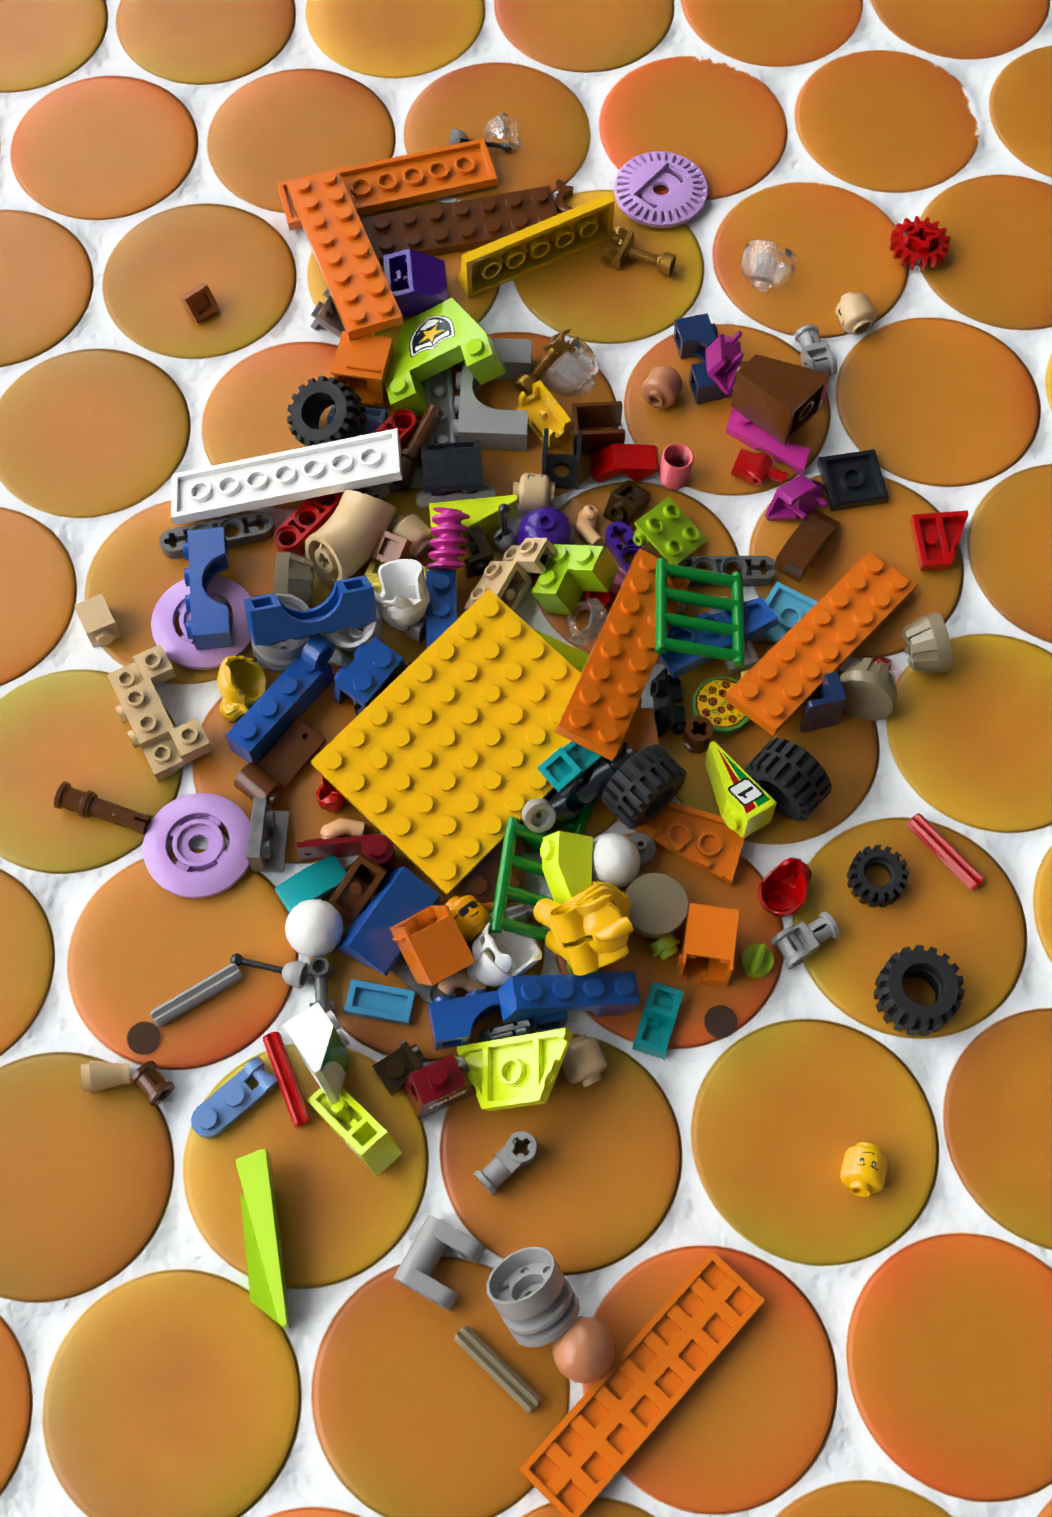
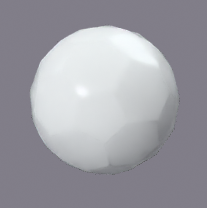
M607 833L599 835L593 840L592 882H608L615 885L618 889L630 884L638 875L641 866L640 854L636 845L622 834Z
M320 899L300 902L288 914L285 924L288 942L299 954L307 957H319L330 953L341 941L344 930L343 920L338 910L329 902Z

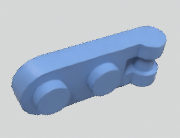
M259 1056L251 1059L239 1073L195 1109L191 1117V1125L196 1134L201 1138L214 1139L220 1136L279 1085L276 1076L273 1073L269 1074L265 1070V1063ZM254 1077L259 1085L254 1090H251L246 1083Z

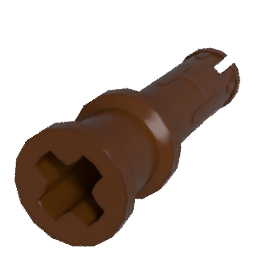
M432 404L426 406V410L408 445L401 450L403 480L391 482L394 485L404 489L410 488L412 484L411 478L416 468H420L422 465L421 445L428 444L444 414L441 409L436 413L439 407Z
M65 781L62 782L55 794L54 807L57 809L64 807L78 812L79 816L83 818L94 816L140 832L145 835L147 830L145 827L149 826L152 821L151 815L100 799L94 791L88 790L85 792L73 788L70 783Z

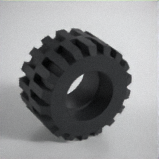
M319 376L318 381L314 378L309 379L307 386L302 384L298 387L300 392L297 395L295 393L292 395L291 399L294 401L292 405L288 404L287 411L291 415L287 416V423L292 425L289 428L291 433L305 446L356 437L360 433L364 435L365 428L363 423H367V416L363 413L367 411L366 407L361 402V397L341 381L332 377L328 379L325 376ZM335 404L336 412L333 420L326 427L319 429L321 414L326 408Z
M773 738L745 768V772L777 802L775 811L796 821H805L832 789L831 780L821 764L805 749L783 738Z
M653 744L635 753L615 772L607 783L601 800L629 829L637 828L653 819L672 801L681 789L687 773L660 745Z
M916 945L913 951L909 946L903 948L900 953L896 952L890 957L876 979L875 986L877 987L874 990V999H879L876 1008L878 1012L884 1011L886 1013L882 1019L887 1024L893 1021L896 1024L893 1029L898 1032L905 1028L907 1029V1035L914 1036L917 1031H920L921 1036L929 1035L932 1030L935 1033L951 1020L962 1004L960 1001L965 993V989L960 988L964 983L963 976L956 975L959 970L956 963L950 965L947 962L950 957L945 953L942 956L937 955L938 949L930 947L928 951H924V945ZM918 977L925 980L934 991L935 1003L919 1005L911 1001L903 991L902 979Z

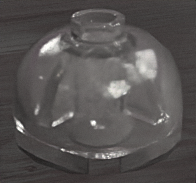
M752 240L749 242V245L746 243L741 258V270L746 280L753 284L752 288L760 292H767L768 289H777L784 286L790 280L798 262L797 255L788 248H786L785 253L777 250L778 244Z
M583 340L574 344L578 348L575 352L572 353L567 350L546 372L549 377L543 378V381L559 395L574 397L580 392L586 395L597 384L594 378L599 371V362L593 350Z

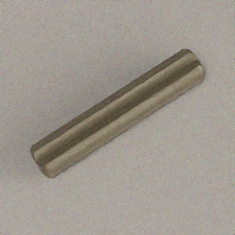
M465 1325L457 1332L454 1337L455 1342L527 1413H531L541 1401L540 1396L470 1327Z

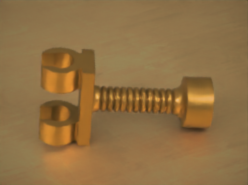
M615 227L611 233L613 237L610 242L620 247V249L617 251L609 246L603 248L600 254L602 256L600 262L604 266H614L615 269L620 270L626 257L657 266L659 268L658 273L671 276L676 264L677 255L664 252L662 256L644 250L641 251L638 248L636 249L632 247L634 231L629 230L628 232L623 227Z
M571 329L553 335L549 343L543 347L547 353L528 375L521 373L514 381L517 389L520 392L524 391L527 396H530L533 392V384L539 380L555 360L567 356L571 352L569 349L578 344L579 336L575 337L570 344L569 340L565 341V335Z

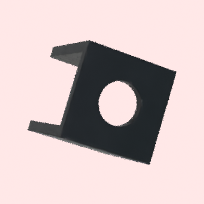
M544 428L542 474L548 475L551 482H555V488L579 489L582 430H578L576 455L548 453L549 428ZM558 465H564L569 468L570 472L565 477H557L553 473V469Z

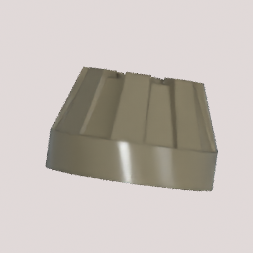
M277 551L274 593L291 594L303 600L307 606L312 605L314 561L292 552Z
M939 612L923 615L902 629V639L906 645L904 650L905 654H908V663L912 671L942 673L953 670L952 647L945 622Z
M864 658L861 662L857 659L839 676L846 696V702L843 707L844 712L856 718L871 721L885 719L892 713L897 699V689L894 671H889V665L883 661L880 664L873 662V658Z
M655 872L641 875L633 880L625 891L632 904L629 910V920L634 931L641 936L653 939L669 937L678 931L684 923L688 910L686 891L677 880L669 875Z

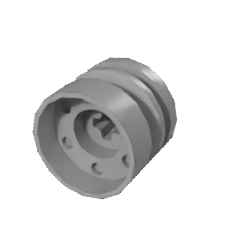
M276 594L278 599L289 608L296 610L310 609L303 600L291 594ZM315 634L308 635L301 640L287 639L284 642L277 641L276 644L271 646H255L252 638L250 639L254 656L263 667L273 672H284L301 655L303 647Z
M538 1246L526 1247L511 1253L497 1264L490 1273L486 1283L488 1297L502 1316L510 1333L520 1345L542 1347L554 1342L564 1335L577 1319L580 1310L579 1299L571 1289L569 1282L563 1277V1272L555 1258L545 1248Z

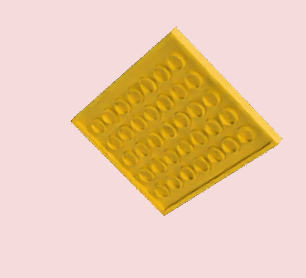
M488 589L310 761L311 765L448 896L504 840L508 817L518 818L520 823L522 821V809L525 804L535 798L544 799L554 789L537 767L560 747H565L571 741L555 733V730L581 673L496 594Z

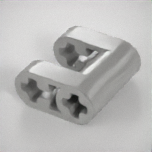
M428 1215L393 1279L439 1307L451 1312L459 1295L431 1278L430 1275L445 1248L477 1264L485 1247L447 1223Z

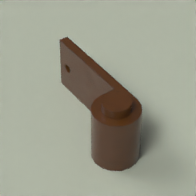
M297 718L258 765L251 762L238 773L234 786L252 801L254 797L267 798L269 807L274 808L282 800L283 792L325 744L326 740Z

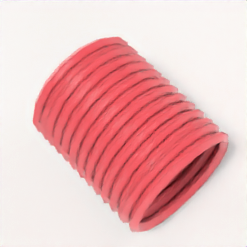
M675 443L663 450L658 479L666 488L680 489L688 483L694 460L693 452L689 447L684 444Z

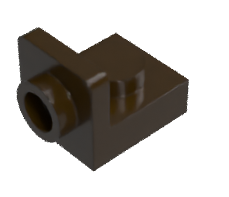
M628 480L611 492L603 516L613 523L623 522L630 527L634 515L649 504L652 494Z
M478 525L468 530L469 542L466 543V548L470 557L464 560L467 578L482 576L490 561H494V553Z
M405 1039L399 1043L400 1048L372 1066L391 1096L406 1086L408 1076L412 1072L423 1068L422 1063L426 1061L418 1046L414 1044L410 1047Z

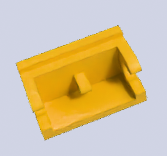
M541 380L533 384V392L530 396L527 397L524 391L520 393L519 407L516 410H528V427L542 445L544 428H549L548 450L571 438L572 420Z

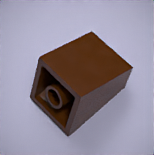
M756 354L748 362H742L735 372L736 381L732 392L731 407L782 445H785L820 411L829 375L821 371Z

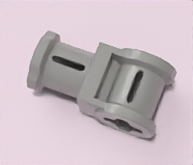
M814 324L802 326L794 334L796 342H799L802 348L800 356L802 367L821 371L830 376L836 375L837 361L835 354L830 350L827 341H820L818 326Z
M824 911L819 914L817 920L808 925L802 921L795 926L782 930L770 940L772 946H777L787 961L786 967L792 969L816 953L820 943L829 938L835 939L839 937L840 931L833 917Z
M515 1132L508 1138L506 1145L481 1171L476 1170L473 1173L492 1196L498 1193V1187L510 1176L513 1177L522 1167L533 1163L537 1154V1145L534 1137L528 1132ZM516 1143L520 1145L529 1144L527 1156L522 1153L517 1156L515 1155Z

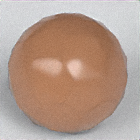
M578 1316L571 1328L553 1342L552 1354L556 1367L564 1377L575 1383L588 1384L602 1379L611 1370L615 1360L616 1345L612 1332L603 1322L594 1317Z

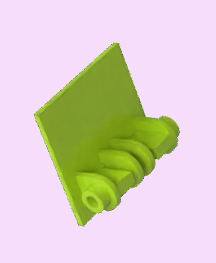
M669 496L634 523L638 529L634 532L633 542L637 546H646L651 542L667 562L673 565H678L707 541L704 535Z

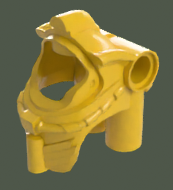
M593 881L591 887L563 904L549 898L541 899L536 903L533 910L535 919L551 929L545 938L547 948L567 960L574 975L589 974L600 967L617 962L629 954L626 943L629 934L634 931L629 920V910L632 904L629 896L621 892L615 885L608 882Z

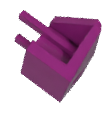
M741 331L732 338L721 334L705 349L707 374L726 395L733 392L736 381L735 372L744 357V353L741 352V342L737 341L742 336Z
M803 475L794 478L777 488L765 517L767 520H797L800 517L805 520L808 518L807 513L820 505L823 507L828 506V502L822 499L824 484Z

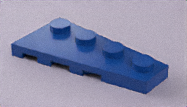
M762 597L744 602L745 642L778 625V617ZM724 610L715 614L706 612L696 615V618L732 624L731 611ZM674 626L670 627L667 638L732 649V636ZM667 651L665 654H659L658 659L667 668L668 673L673 679L713 659Z

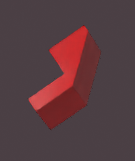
M612 444L592 453V479L601 483L623 473L633 481L638 482L660 472L658 447L644 444Z

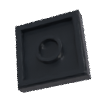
M875 449L818 458L817 464L830 511L885 504L888 502L889 496Z

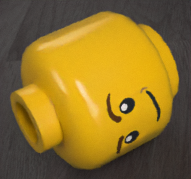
M867 1142L857 1143L856 1146L850 1147L844 1154L840 1179L855 1196L868 1197L870 1194L879 1193L885 1185L889 1167L888 1159L877 1145Z

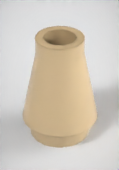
M89 1060V1064H81L82 1092L91 1091V1094L122 1084L131 1083L129 1063L120 1064Z

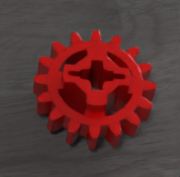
M915 216L912 222L910 219L905 218L903 224L897 223L895 230L892 231L889 250L894 251V259H902L901 266L907 263L910 264V270H914L915 266H919L921 271H925L927 265L935 269L937 263H943L950 248L949 242L951 238L950 236H945L947 229H939V221L933 224L929 223V217H926L924 221H920V218Z

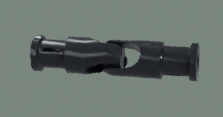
M626 741L622 743V748L618 750L613 761L606 758L601 759L583 777L576 779L548 800L556 812V820L554 825L545 832H549L558 824L564 825L592 803L596 796L603 794L611 777L635 754ZM575 791L580 802L567 803L569 795Z

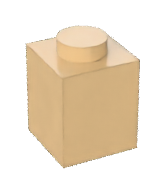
M103 594L74 605L93 648L99 645L110 644L114 639L121 637Z

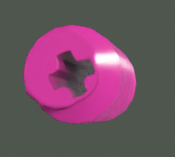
M433 508L439 514L432 517V522L439 526L431 528V534L438 538L430 540V546L437 550L429 552L428 557L436 562L428 564L427 569L442 571L456 570L457 568L464 567L465 563L457 558L466 554L467 551L459 548V544L467 543L468 539L460 536V532L468 531L469 527L461 524V520L470 519V515L458 509Z

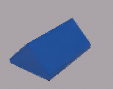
M405 866L391 869L385 875L382 883L373 893L357 918L345 931L336 949L387 976L402 955L396 941L392 940L393 935L389 928L431 905H436L441 899L440 894Z

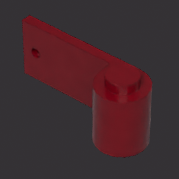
M383 834L332 839L317 838L296 842V849L301 862L322 860L333 854L336 858L359 856L362 853L388 872L396 867L393 843Z

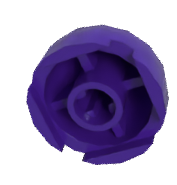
M540 507L530 511L522 518L517 530V545H521L525 538H548L553 545H575V531L570 519L560 510L551 507ZM542 555L539 560L543 565L549 555Z

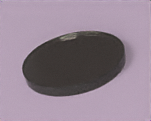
M717 1005L707 1011L704 1017V1026L710 1035L716 1038H726L735 1031L737 1017L730 1008Z
M150 1022L135 1024L127 1034L129 1048L134 1053L140 1055L153 1052L158 1047L161 1039L159 1029Z

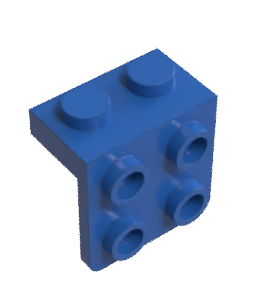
M375 636L368 644L363 642L353 655L355 659L349 666L343 665L334 677V680H336L334 701L338 704H341L349 696L365 708L403 663L404 658Z

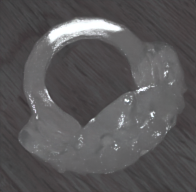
M498 113L494 119L487 122L485 126V139L489 141L492 137L496 136L509 147L519 149L522 146V142L516 134L519 129L518 120L508 116L506 113ZM504 133L512 139L514 144L504 136Z
M590 598L587 602H578L573 614L567 616L566 625L571 635H568V640L571 643L585 646L596 642L608 616L604 605L597 598ZM583 609H589L591 614L588 626L582 631H578L575 626L576 616Z

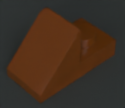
M360 853L328 902L341 915L354 922L382 883L388 871Z

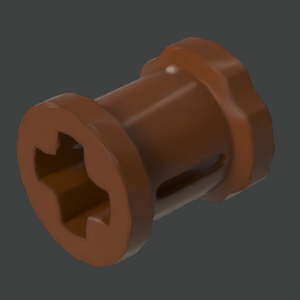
M694 716L687 721L683 744L689 752L700 754L708 749L710 738L713 734V724L711 721L703 716Z
M153 1060L142 1064L130 1077V1082L133 1085H138L149 1097L147 1101L151 1106L161 1103L175 1088L172 1081H166L157 1071V1064Z

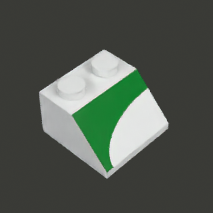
M317 1002L284 1023L283 1026L302 1060L333 1105L338 1102L351 1058L345 1049V1046L350 1043L341 1030V1025L333 1012L330 1010L325 1013Z

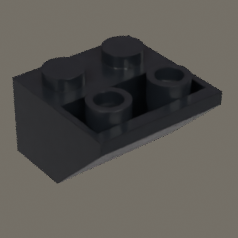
M479 441L421 445L425 493L431 492L432 496H444L448 494V491L460 490L462 494L477 493L478 489H484Z

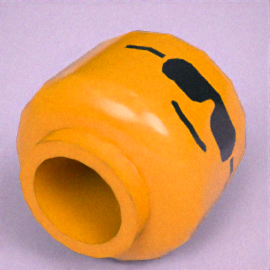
M456 895L445 905H448L466 943L470 941L473 944L489 923L490 913L474 896L465 895L459 898Z

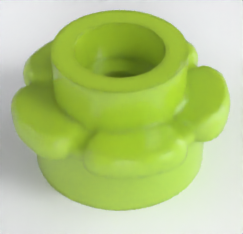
M674 934L669 937H662L650 944L654 951L653 957L659 955L664 960L677 953L679 949L676 945L681 943V940H677Z

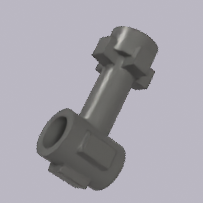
M323 956L315 957L307 965L308 975L313 977L315 982V1002L309 1003V1006L311 1007L318 1002L325 1013L330 1010L333 1012L335 1011V1002L329 1001L328 980L334 974L333 965L328 963L327 959Z

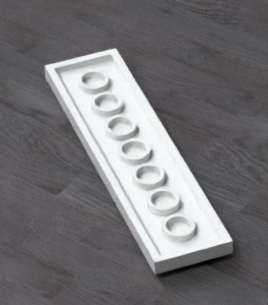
M395 428L172 474L171 519L175 525L344 492L345 490H354L403 480L401 444L398 429Z

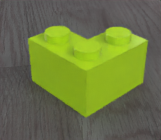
M554 544L557 552L555 555L548 556L544 564L546 570L544 573H540L531 593L548 614L572 615L583 591H609L619 567L604 546Z

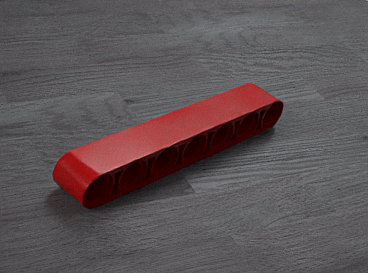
M408 409L397 410L374 433L397 428L402 450L408 445L417 427L415 414ZM365 487L354 489L352 491H357L365 494ZM343 492L307 499L274 533L277 551L292 552L303 557L306 554L305 540L322 527L332 516L341 500Z

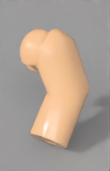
M586 505L578 514L576 531L590 546H599L603 538L594 529L598 509L593 505Z
M346 818L336 819L322 827L320 834H322L321 838L332 839L343 834L352 836L365 835L366 822Z
M460 970L438 983V988L448 995L453 994L456 987H462L470 992L477 989H485L487 986L477 979H470L466 970Z

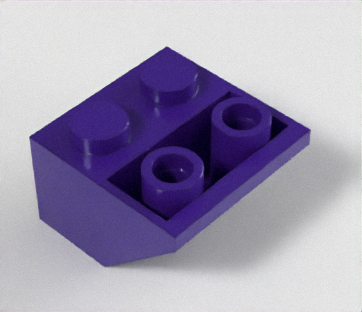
M412 249L383 256L385 277L403 318L421 314L449 299L444 260Z

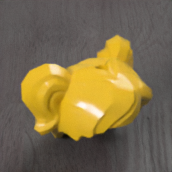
M228 656L222 661L217 676L218 689L223 697L220 704V712L227 721H235L250 709V705L255 704L266 692L265 672L259 664L254 663L253 658Z

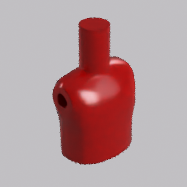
M741 448L731 475L748 483L761 485L767 478L784 484L788 473L772 468L773 460L769 455Z

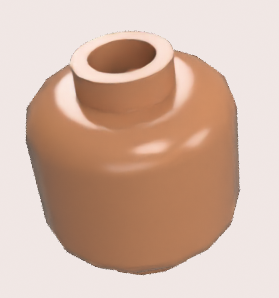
M667 366L655 367L650 371L642 385V395L645 401L655 408H669L679 396L683 388V381L675 369Z

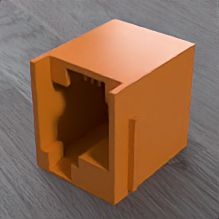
M342 331L331 375H334L335 379L341 381L358 394L364 405L383 408L385 406L387 391L384 383L394 353L393 338L365 335L349 340L346 331Z
M690 903L685 919L681 955L679 954L676 969L679 970L678 980L727 987L736 964L734 963L739 910Z
M431 905L389 928L393 935L392 940L396 941L417 984L433 986L475 963L448 905Z

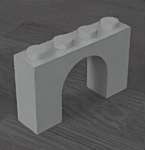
M490 338L500 351L506 370L505 374L495 379H517L521 373L528 375L531 372L532 340ZM465 360L459 362L458 366H462V372L456 373V389L461 390L460 396L455 395L454 413H459V418L453 419V436L458 437V442L479 441L480 449L527 451L528 410H502L483 405L475 397L476 391L482 385L467 368Z

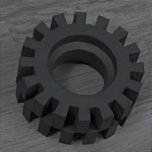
M875 845L871 850L870 846L864 848L863 852L859 851L853 859L847 872V878H849L847 885L848 888H853L851 894L854 897L857 895L861 897L859 902L862 904L867 900L870 902L869 907L875 908L877 903L880 904V908L886 907L888 902L890 904L894 903L908 883L909 869L905 870L907 865L905 859L899 860L901 856L899 852L896 851L894 855L890 853L891 847L886 846L885 850H881V845ZM872 866L884 868L889 874V883L882 887L872 885L866 878V870Z

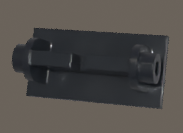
M664 668L650 684V695L653 697L658 737L664 735L668 730H672L673 734H682L685 732L687 724L684 706L674 705V703H681L683 701L681 680L678 678L673 679L668 674L667 668Z

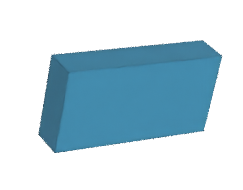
M351 979L344 1013L409 1026L416 991Z

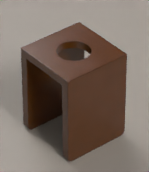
M621 401L572 403L571 430L573 455L577 453L578 428L614 427L621 425L623 407ZM625 430L582 431L581 456L591 455L612 444H624Z

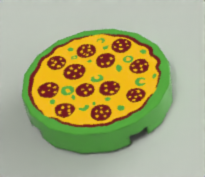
M717 676L707 679L698 686L693 696V716L708 718L713 724L714 735L728 736L738 733L750 720L724 700L726 693L738 682V680L731 677Z

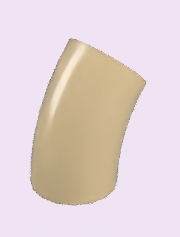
M345 490L332 516L322 527L305 540L306 557L314 561V572L330 586H334L335 581L349 579L371 557L382 530H389L397 508L376 497L357 491Z

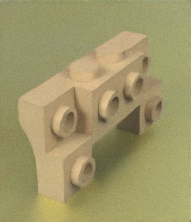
M525 538L521 545H510L502 561H490L477 586L471 592L464 609L467 610L490 589L515 612L532 582L527 573H544L546 568L540 562V557L542 555H555L557 549L548 538Z
M161 644L133 656L134 663L107 674L121 704L115 707L123 724L129 721L132 730L127 732L135 749L141 746L158 782L172 776L187 763L213 751L198 718L174 728L154 686L176 677Z

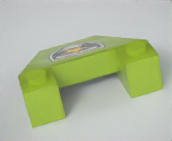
M453 298L405 321L402 325L384 383L390 405L395 411L408 409L415 414V417L424 414L429 403L422 381L465 360L467 368L480 385L506 373L498 348L487 333Z

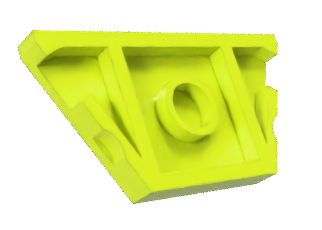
M561 1028L457 1046L459 1057L465 1059L469 1068V1072L466 1074L471 1085L476 1089V1097L481 1109L490 1112L547 1103L572 1039L573 1031Z

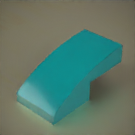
M570 741L565 747H560L537 769L559 793L594 766L603 756Z
M333 854L293 875L278 885L275 892L290 913L300 902L321 899V897L334 892L347 873Z
M654 981L652 982L632 1046L633 1050L664 1059L684 991Z

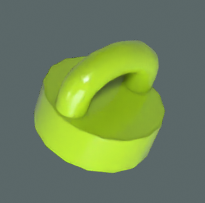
M764 943L753 944L745 948L740 960L742 970L752 978H762L768 975L774 963L773 954Z

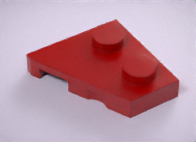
M968 510L913 514L911 516L910 524L920 571L950 569L969 515Z

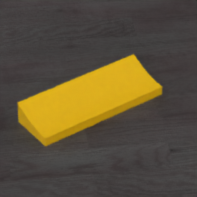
M606 194L462 254L461 269L456 281L469 299L611 239L614 215L613 198L610 194Z

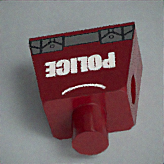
M454 1054L414 1071L408 1076L405 1092L418 1120L476 1093L466 1074L467 1071L463 1062Z

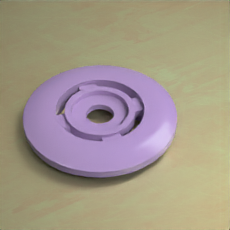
M662 151L644 153L629 160L619 170L614 185L615 199L620 209L637 223L655 228L675 227L692 220L704 207L708 192L706 178L695 163L684 156ZM657 185H664L669 189V192L665 195H657L654 193L653 188Z
M216 575L207 589V595L212 600L228 605V608H231L233 611V647L196 650L193 639H188L186 621H191V613L186 611L185 595L190 594V586L186 587L185 579L173 585L161 596L152 614V635L156 645L161 644L168 659L176 665L193 670L218 668L226 657L240 656L250 645L251 636L248 630L244 599L251 597L244 588L233 580ZM179 616V625L183 633L181 637L178 636L175 630V617Z
M195 793L179 797L164 806L154 816L146 830L143 841V857L146 867L156 883L171 894L190 899H201L218 895L235 885L250 866L247 860V850L251 823L243 810L225 797L210 793ZM225 827L229 833V848L227 852L224 851V837L219 829ZM199 836L208 840V847L204 852L194 853L190 850L189 844L192 839ZM172 839L173 852L178 860L175 865L169 858L167 848L168 841Z

